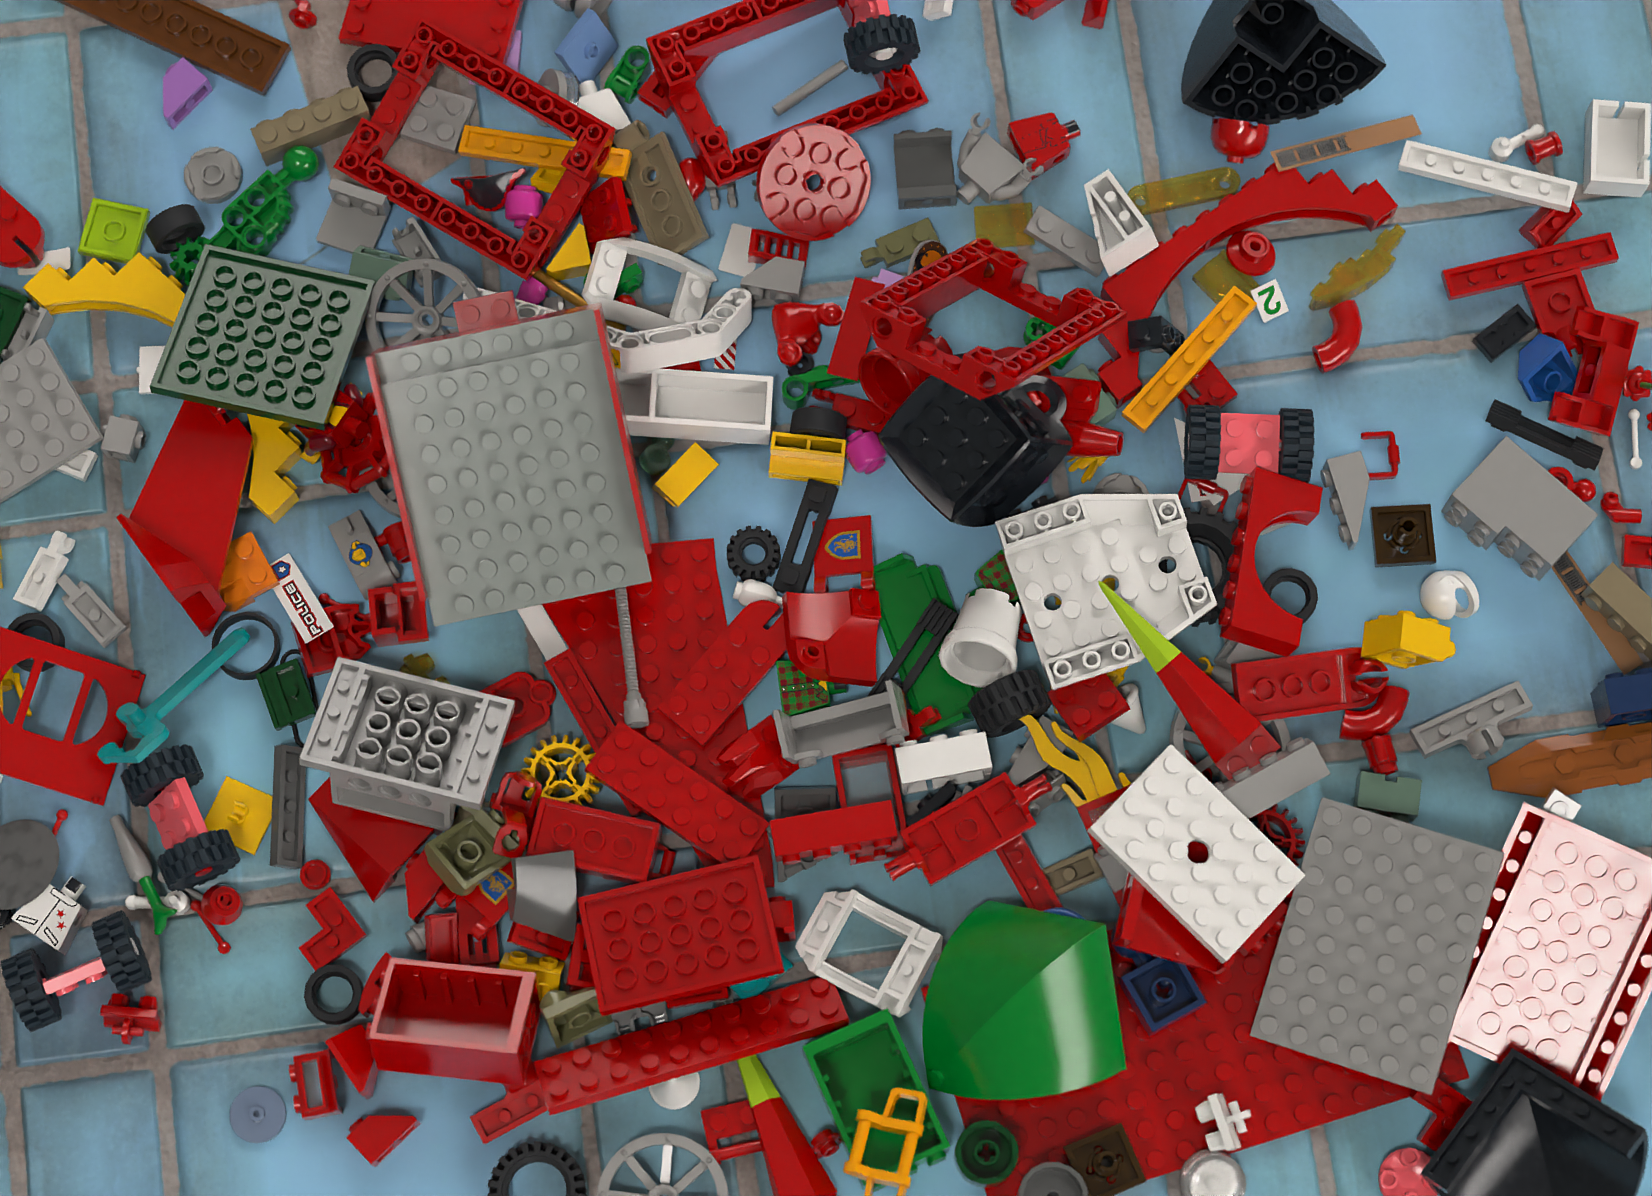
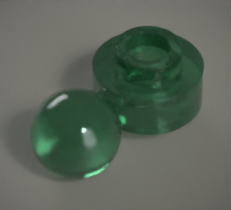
M652 437V444L648 445L639 455V462L644 471L657 476L670 466L671 458L667 451L673 447L675 438Z

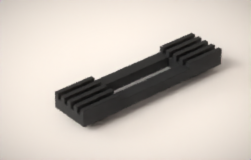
M1496 399L1494 400L1485 420L1492 427L1503 432L1508 431L1568 458L1574 464L1584 469L1590 468L1595 471L1604 448L1578 436L1575 439L1522 416V411Z
M811 479L808 480L773 584L776 592L779 591L782 594L786 592H805L811 574V567L838 493L837 486ZM811 511L816 514L818 513L802 564H793L792 561L808 513Z
M933 598L867 697L887 692L885 681L892 680L903 690L904 696H906L956 622L959 614ZM924 631H929L934 635L902 684H899L893 680V677Z

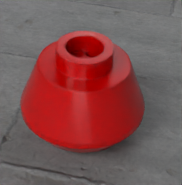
M214 885L207 889L202 896V913L208 921L215 925H229L236 921L242 912V898L238 891L229 885Z

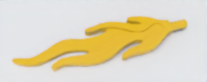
M1031 715L1019 719L1027 726L1041 759L1052 768L1067 775L1081 789L1086 800H1082L1069 785L1063 783L1060 786L1075 807L1117 790L1108 767L1096 751L1062 732L1055 721L1050 724L1054 736L1067 748L1075 752L1079 761L1069 758L1055 748L1040 724ZM1118 773L1117 777L1122 788L1132 784L1124 773Z

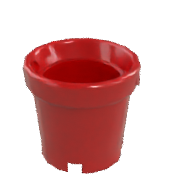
M924 327L921 341L930 342L940 351L953 355L952 349L941 335L935 339L932 335L928 334L933 330L929 327ZM879 347L864 354L858 364V376L863 391L870 402L881 413L890 418L909 395L931 375Z

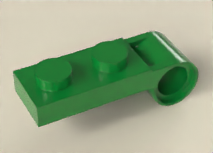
M828 365L816 366L812 371L786 378L782 384V400L785 406L790 409L803 408L809 399L808 392H812L814 389L823 390L860 383L859 377L858 381L828 374ZM792 388H798L803 393L799 397H791L788 395V391Z

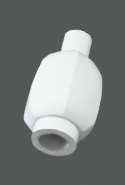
M747 579L743 583L737 581L733 599H737L740 605L746 607L752 602L765 600L774 602L783 609L782 597L777 596L772 586L752 579Z

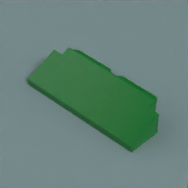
M904 553L874 566L876 591L879 592L881 611L879 622L893 659L933 598L957 613L942 571L938 566L923 564L917 567L914 557ZM954 625L952 626L948 634L953 630ZM924 631L899 668L898 673L902 682L934 635L929 631ZM942 643L907 693L909 703L915 715L931 705L933 709L937 708L942 716V719L923 728L927 735L926 737L974 721L975 719L968 706V702L978 691L983 689V687L962 683L946 672L941 666L938 656Z

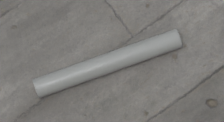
M841 59L772 106L774 113L780 116L848 69L846 63Z

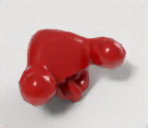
M781 302L774 305L772 324L777 341L776 354L781 363L791 367L797 365L802 359V352L812 355L817 353L821 342L819 326L821 324L827 327L839 326L844 316L842 308L835 303L813 305L800 302Z

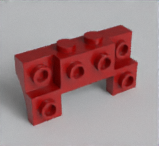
M1577 305L1570 334L1585 339L1586 343L1573 394L1569 395L1564 392L1555 391L1548 417L1549 421L1566 427L1578 428L1595 435L1610 437L1639 322L1587 306Z

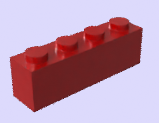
M891 800L770 820L776 862L783 861V865L799 863L802 857L813 856L814 860L826 859L832 856V852L843 851L845 855L855 854L862 851L861 847L873 845L874 849H885L891 847L892 842H897L898 837Z

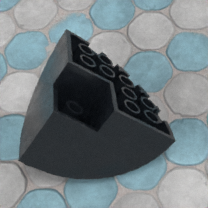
M1213 0L1195 34L1186 58L1182 75L1181 97L1183 104L1213 118L1219 116L1227 119L1257 122V125L1258 123L1264 125L1279 124L1280 120L1297 117V120L1311 117L1319 114L1318 110L1333 103L1338 105L1344 102V97L1356 89H1363L1387 65L1370 39L1332 0Z

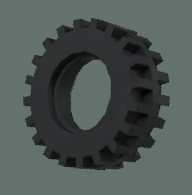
M1190 507L1183 508L1187 519L1186 529L1192 543L1208 546L1217 554L1222 566V576L1220 582L1212 589L1217 606L1192 623V627H1199V624L1203 622H1208L1209 625L1216 623L1221 610L1225 607L1226 598H1223V590L1230 577V572L1227 571V564L1234 552V545L1231 544V539L1235 529L1238 527L1235 521L1231 524L1223 519L1224 514L1218 512L1215 516L1207 513L1208 508L1202 507L1199 512H1191ZM1168 559L1162 560L1158 565L1159 569L1164 573H1168Z

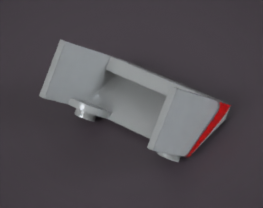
M892 680L885 681L887 688L885 693L789 717L779 709L773 710L783 759L792 764H798L799 768H806L816 765V760L884 742H887L888 746L905 742L904 737L910 733L903 690Z

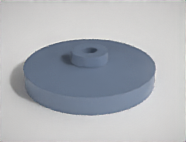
M256 1086L242 1091L234 1099L229 1117L234 1132L240 1138L251 1143H264L272 1140L281 1132L286 1122L287 1112L284 1101L275 1091L266 1087Z

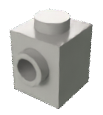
M121 414L120 417L110 416L108 424H104L101 430L104 439L101 440L102 445L100 449L107 458L131 463L136 462L139 449L142 450L146 442V432H144L137 418L126 414Z

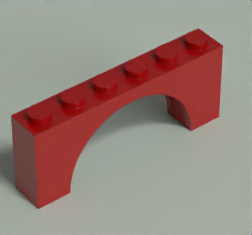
M1256 467L1249 476H1244L1240 485V493H1243L1242 502L1239 503L1235 518L1239 519L1238 527L1235 529L1231 539V544L1234 545V552L1227 564V571L1230 572V577L1223 590V598H1226L1225 607L1221 610L1218 624L1222 625L1220 637L1287 658L1299 647L1303 619L1282 609L1267 594L1256 571L1255 547L1260 533L1271 526L1283 523H1296L1308 526L1319 514L1322 487Z

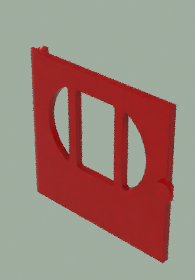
M0 627V684L5 674L15 664L27 659H33L34 661L12 724L7 721L0 708V774L103 806L117 763L104 764L97 754L104 745L110 742H114L119 748H122L127 729L116 717V712L122 705L128 702L137 704L146 675L142 674L140 670L133 671ZM44 662L84 675L62 741L22 728ZM96 680L102 687L107 701V713L104 723L92 738L79 744H73L92 681Z

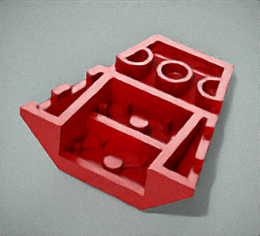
M330 777L308 798L373 903L395 882L392 876L433 834L439 836L443 832V830L332 803Z

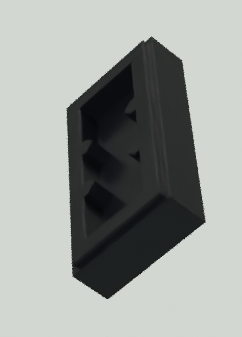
M1517 304L1474 337L1472 342L1492 363L1531 333L1537 325Z
M948 781L933 797L929 794L924 797L916 806L919 811L906 823V827L946 806L954 798L956 787Z

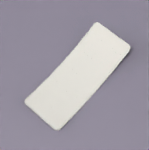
M70 247L45 251L41 261L33 253H27L36 266L29 269L18 267V275H35L47 263L55 270L59 267L63 270L70 269Z

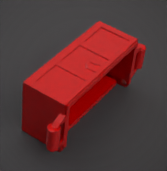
M545 797L540 798L536 817H533L532 820L525 818L527 823L526 832L528 840H530L527 843L526 856L573 850L575 872L632 885L663 876H671L676 853L669 851L660 844L663 833L660 823ZM658 850H662L664 853L659 874L654 873Z

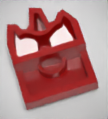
M338 604L323 608L334 627L307 644L291 620L292 630L307 678L332 672L338 657L357 661L371 648L369 643L361 641V638L371 634V622L354 619V616L359 613V604Z
M771 715L726 745L716 758L721 764L728 763L730 765L729 772L721 782L728 787L742 782L744 785L743 797L758 798L799 769L798 764H792L783 759L775 720Z

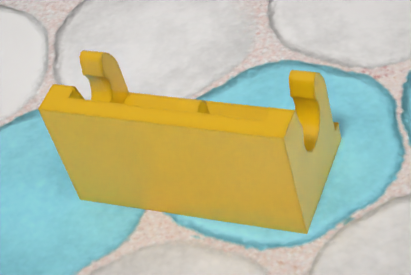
M695 442L654 484L652 489L672 507L676 506L678 508L719 464Z

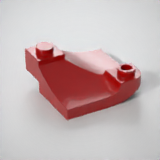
M850 588L849 591L818 594L786 592L782 597L786 648L791 662L803 674L816 680L873 687L877 682L876 640L878 622L881 618L879 592Z

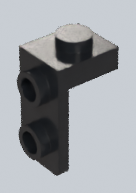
M1162 316L1128 321L1129 350L1133 353L1162 348L1172 356L1185 341L1183 333Z

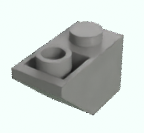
M774 257L741 279V288L750 291L752 300L767 298L774 300L778 304L781 302H799L805 274V262Z

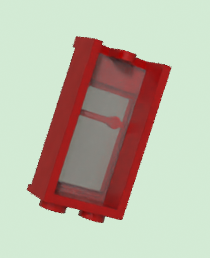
M880 743L868 746L867 748L833 755L832 764L840 808L891 800L898 835L897 842H892V846L889 848L874 849L873 845L861 847L862 851L859 853L848 854L850 865L897 858L907 852V847L899 835V832L907 827L892 745L888 746L887 744Z

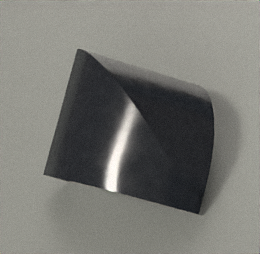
M1512 1048L1421 1171V1175L1438 1196H1637L1646 1167L1648 1136L1645 1128Z

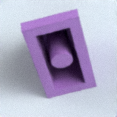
M184 58L178 63H173L163 77V115L169 127L173 130L213 90L208 78Z

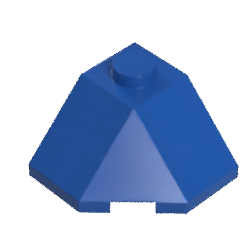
M1539 333L1519 352L1518 380L1528 400L1532 402H1552L1555 391L1564 392L1569 395L1573 394L1578 371L1564 343Z

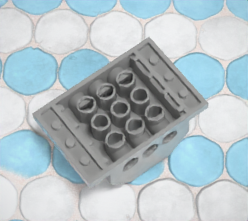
M338 657L301 752L299 763L302 766L330 772L332 803L447 831L452 827L456 804L480 810L515 708V701Z

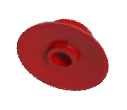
M1241 231L1232 235L1226 244V255L1229 262L1236 270L1243 274L1261 276L1268 273L1275 265L1276 253L1274 247L1261 233Z

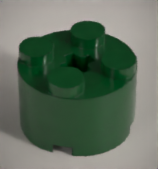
M985 1120L971 1124L961 1133L954 1149V1162L959 1174L965 1181L978 1187L987 1188L1003 1183L1011 1175L1017 1164L1019 1154L1017 1141L1007 1128L997 1122ZM984 1146L988 1147V1151L994 1152L995 1155L990 1157L989 1162H984V1158L978 1157L977 1154L982 1151Z

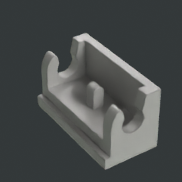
M413 216L406 220L407 227L401 231L397 228L393 229L392 235L394 239H392V243L401 256L413 259L431 258L441 260ZM423 269L414 270L413 276L420 287L423 288ZM433 270V281L445 274Z
M25 304L23 309L26 313L8 349L2 350L1 357L3 361L11 358L39 339H46L55 321L47 309L40 307L39 310H36L31 304Z

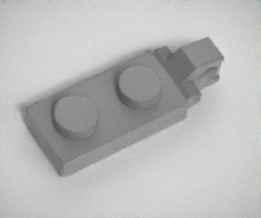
M66 574L56 581L67 593L61 598L65 606L104 649L127 629L83 581L75 585Z

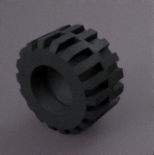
M1022 670L1000 678L978 691L968 702V706L981 732L986 733V738L1000 737L1026 726L1019 720L1020 718L1031 715L1033 718L1038 719L1052 705L1035 670Z

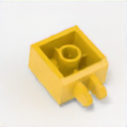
M1401 610L1397 611V615H1379L1377 619L1364 623L1361 657L1378 659L1384 664L1407 669L1428 663L1442 662L1446 658H1451L1456 654V647L1453 641L1450 640V627L1440 625L1437 619H1421L1415 617V613L1412 611Z

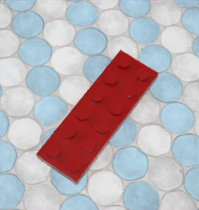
M622 721L618 722L585 768L586 773L718 864L748 857L770 825L768 821Z

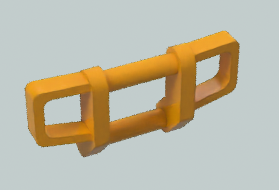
M893 1088L883 1115L868 1110H858L856 1116L858 1125L849 1161H845L843 1172L866 1181L864 1196H873L874 1183L897 1187V1196L906 1195L911 1183L909 1174L918 1137H922L924 1129L923 1121L928 1099L923 1092ZM899 1098L919 1101L915 1122L891 1118ZM870 1126L878 1130L906 1135L897 1173L873 1169L861 1164Z

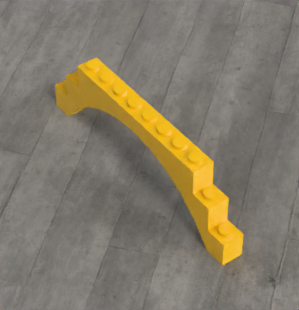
M140 252L118 273L107 262L100 264L94 257L72 278L61 267L55 270L47 263L23 286L29 297L40 307L47 309L51 315L85 310L118 311L154 319L171 328L185 297V293L181 291L183 288L182 284L171 274L166 277L161 272L162 266L152 256L146 258ZM247 414L251 426V436L254 439V458L249 499L275 525L299 501L295 492L297 486L284 475L301 459L299 455L302 451L299 446L302 443L289 431L296 424Z

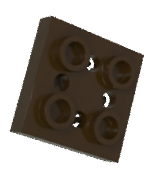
M1431 504L1370 508L1375 567L1432 565L1436 563ZM1385 534L1387 539L1391 536L1390 541L1384 539ZM1404 547V548L1402 549V552L1408 551V553H1407V554H1402V553L1400 552V548Z
M1122 1123L1063 1147L1070 1166L1081 1175L1087 1186L1088 1196H1115L1147 1182ZM1087 1167L1089 1168V1169H1088V1172H1089V1173H1092V1167H1093V1170L1095 1171L1093 1175H1088V1174L1086 1173V1168H1087ZM1112 1175L1109 1181L1112 1182L1115 1179V1183L1109 1184L1106 1180L1107 1177Z

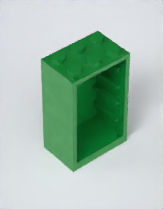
M888 1008L802 1046V1054L833 1124L840 1135L839 1137L848 1157H850L858 1125L856 1120L858 1110L863 1109L883 1115L891 1090L893 1088H902L923 1092L928 1099L923 1121L922 1137H918L909 1176L917 1173V1166L927 1162L928 1166L931 1167L946 1159V1153L949 1152L950 1144ZM899 1098L891 1118L915 1122L919 1101ZM870 1126L861 1164L873 1169L897 1173L906 1135L882 1131ZM858 1178L861 1187L864 1191L866 1187V1181ZM874 1183L873 1192L883 1189L887 1185Z

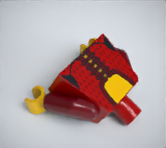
M350 382L344 387L343 392L339 390L325 431L295 425L308 439L304 446V451L299 455L300 458L313 465L319 459L321 451L330 450L334 447L345 449L354 437L363 439L367 435L369 427L365 421L368 414L362 409L364 403L362 399L363 393L355 384Z

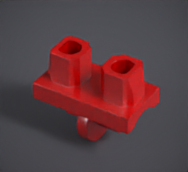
M113 993L108 1005L101 1006L100 1015L103 1016L104 1027L112 1028V1034L121 1035L123 1044H131L133 1036L143 1037L144 1031L160 1032L161 1021L158 1014L156 997H140L138 1008L129 1007L130 1000L128 996Z

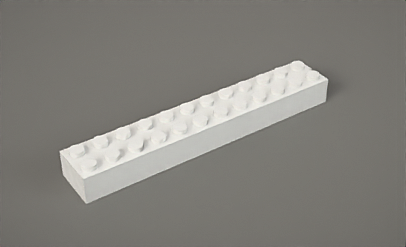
M660 368L631 374L616 370L630 435L769 445L773 394L772 376Z

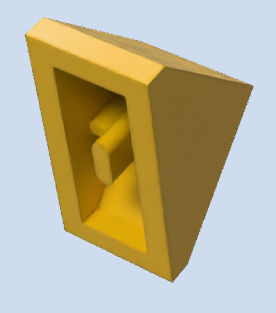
M579 223L546 268L547 274L557 281L582 277L589 271L591 259L583 225Z

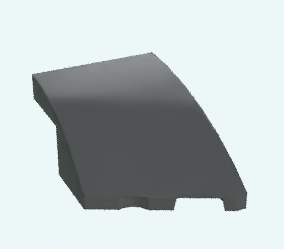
M835 786L774 788L775 819L836 809ZM839 851L832 852L831 855L834 856L835 854L839 853ZM813 856L802 857L801 862L791 865H783V861L776 862L778 882H784L794 874L815 866L817 862L823 859L814 860Z
M574 851L511 858L515 889L507 890L510 921L532 927L535 930L562 938L565 941H574L577 908Z

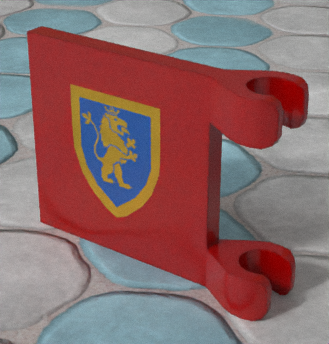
M871 515L828 519L814 558V593H829L828 577L861 574L862 589L876 591ZM812 521L813 528L816 521Z
M512 862L477 885L472 893L462 896L484 916L471 930L473 937L477 941H482L509 911L507 890L515 889ZM446 886L435 897L436 903L442 909H446L456 898L457 894L453 893Z

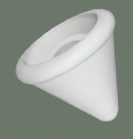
M1131 683L1122 685L1117 689L1128 703L1130 710L1110 723L1137 734H1143L1146 731V725L1138 695L1139 689L1135 684Z
M695 1072L648 1086L649 1092L654 1101L661 1107L673 1110L681 1109L689 1105L697 1096L700 1088L699 1073Z

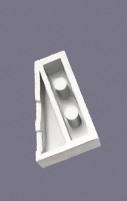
M1109 169L1084 184L1090 214L1094 223V231L1100 249V257L1109 277L1159 246L1151 226Z

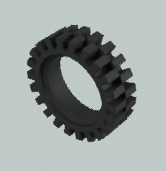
M534 1141V1143L529 1144L526 1142L520 1144L521 1146L517 1148L513 1147L510 1149L507 1155L502 1156L498 1160V1165L491 1172V1180L488 1181V1196H509L510 1182L515 1173L527 1164L541 1162L552 1165L560 1171L566 1183V1196H587L586 1180L575 1159L561 1147L559 1148L552 1143H542L541 1141Z

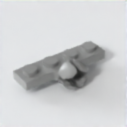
M1516 681L1411 729L1410 735L1424 759L1456 744L1466 746L1472 758L1477 760L1485 759L1487 757L1484 752L1488 751L1492 756L1503 747L1504 738L1498 730V726L1531 711L1533 704L1519 681Z

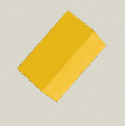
M772 432L769 478L808 482L811 479L842 486L846 440Z

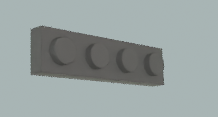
M282 744L274 746L270 866L296 870L302 868L306 766H302L299 763L303 748Z

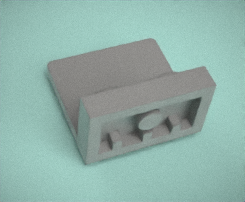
M332 178L328 186L332 201L316 237L317 242L351 254L360 245L375 249L391 210L387 196Z

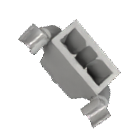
M976 113L971 117L970 124L973 129L968 130L960 146L957 161L959 180L964 184L957 191V197L966 205L976 196H979L988 204L994 200L1003 201L1018 197L1032 181V176H1039L1044 172L1043 166H1038L1034 172L1032 171L1031 166L1037 158H1028L1022 164L986 132L981 135V130L988 128L991 122L990 118H986L982 127L979 126L977 118L980 116V113Z

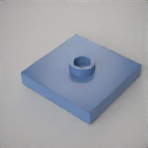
M587 8L554 53L579 86L582 82L594 80L619 45L596 12Z

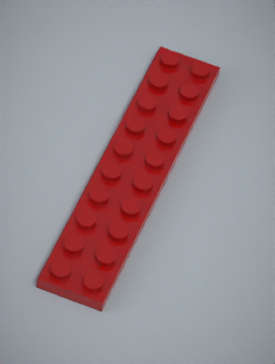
M817 977L537 1060L533 1063L549 1115L551 1116L844 1028L850 1025L836 986L829 983L826 979Z

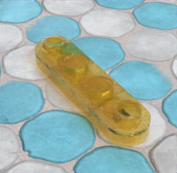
M1221 167L1136 185L1129 190L1127 195L1140 213L1145 216L1221 200L1230 193L1234 196L1240 186V176L1232 168ZM1227 182L1229 187L1223 188L1220 186V183ZM1142 199L1146 204L1139 206L1135 201Z

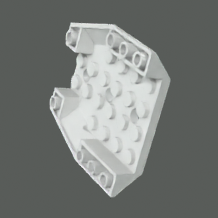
M1080 494L995 522L1012 581L1042 668L1052 690L1139 663L1146 658L1099 587L1098 581H1103L1106 578L1117 580L1119 587L1114 592L1168 641L1217 606L1208 577H1204L1186 529L1187 519L1178 494ZM1165 559L1172 560L1176 565V569L1172 573H1164L1159 569V563ZM1051 596L1059 598L1062 603L1060 608L1054 611L1048 610L1044 606V601Z

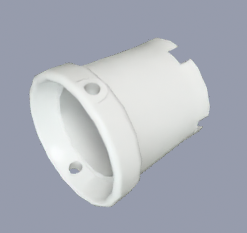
M981 588L976 590L975 596L969 597V593L965 596L954 628L945 637L938 655L941 666L950 676L962 683L984 688L994 681L1016 672L1018 657L1015 649L1022 610L1018 602H1016L1015 607L1008 602L1010 595L995 589Z

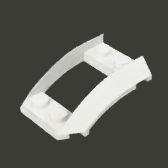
M621 237L597 242L582 291V297L588 305L602 303L606 320L645 331L701 320L711 283L717 281L712 270L677 253L652 244ZM627 253L660 263L682 273L669 318L640 307L613 300Z
M851 889L848 892L838 893L837 891L823 894L795 947L810 972L882 1010L888 1008L890 1014L900 1018L912 1010L909 1004L936 953L941 955L943 936L922 927L920 924L877 904L856 890ZM852 910L906 939L879 990L824 962Z

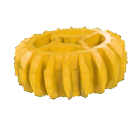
M556 735L551 736V745L547 746L546 741L543 739L540 741L541 751L535 747L530 749L535 758L525 757L524 763L531 768H522L521 772L528 773L537 779L539 769L543 765L550 773L548 780L545 782L546 786L542 789L541 796L537 800V807L541 797L583 806L581 803L583 800L588 804L593 803L589 792L599 794V788L593 785V783L601 782L586 773L582 787L574 779L578 764L582 761L587 766L596 754L591 753L587 755L591 750L589 744H585L579 749L581 745L580 738L576 737L572 744H569V736L564 735L562 743H558ZM557 754L573 755L572 758L568 757L563 762H556L550 758ZM554 769L557 772L562 770V773L564 770H567L566 774L570 782L567 780L562 781L561 779L557 781ZM529 788L525 792L527 798H531L534 788ZM561 789H567L575 793L565 798L550 796Z

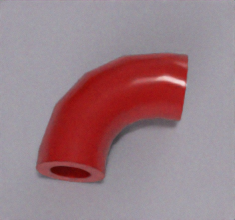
M1346 300L1338 303L1328 311L1333 323L1332 334L1328 340L1312 347L1314 360L1322 374L1332 371L1347 362L1359 346L1363 326L1355 300Z
M1386 685L1379 692L1376 703L1370 709L1365 711L1345 709L1339 739L1366 741L1374 735L1382 736L1387 734L1401 721L1409 702L1410 692L1401 687Z

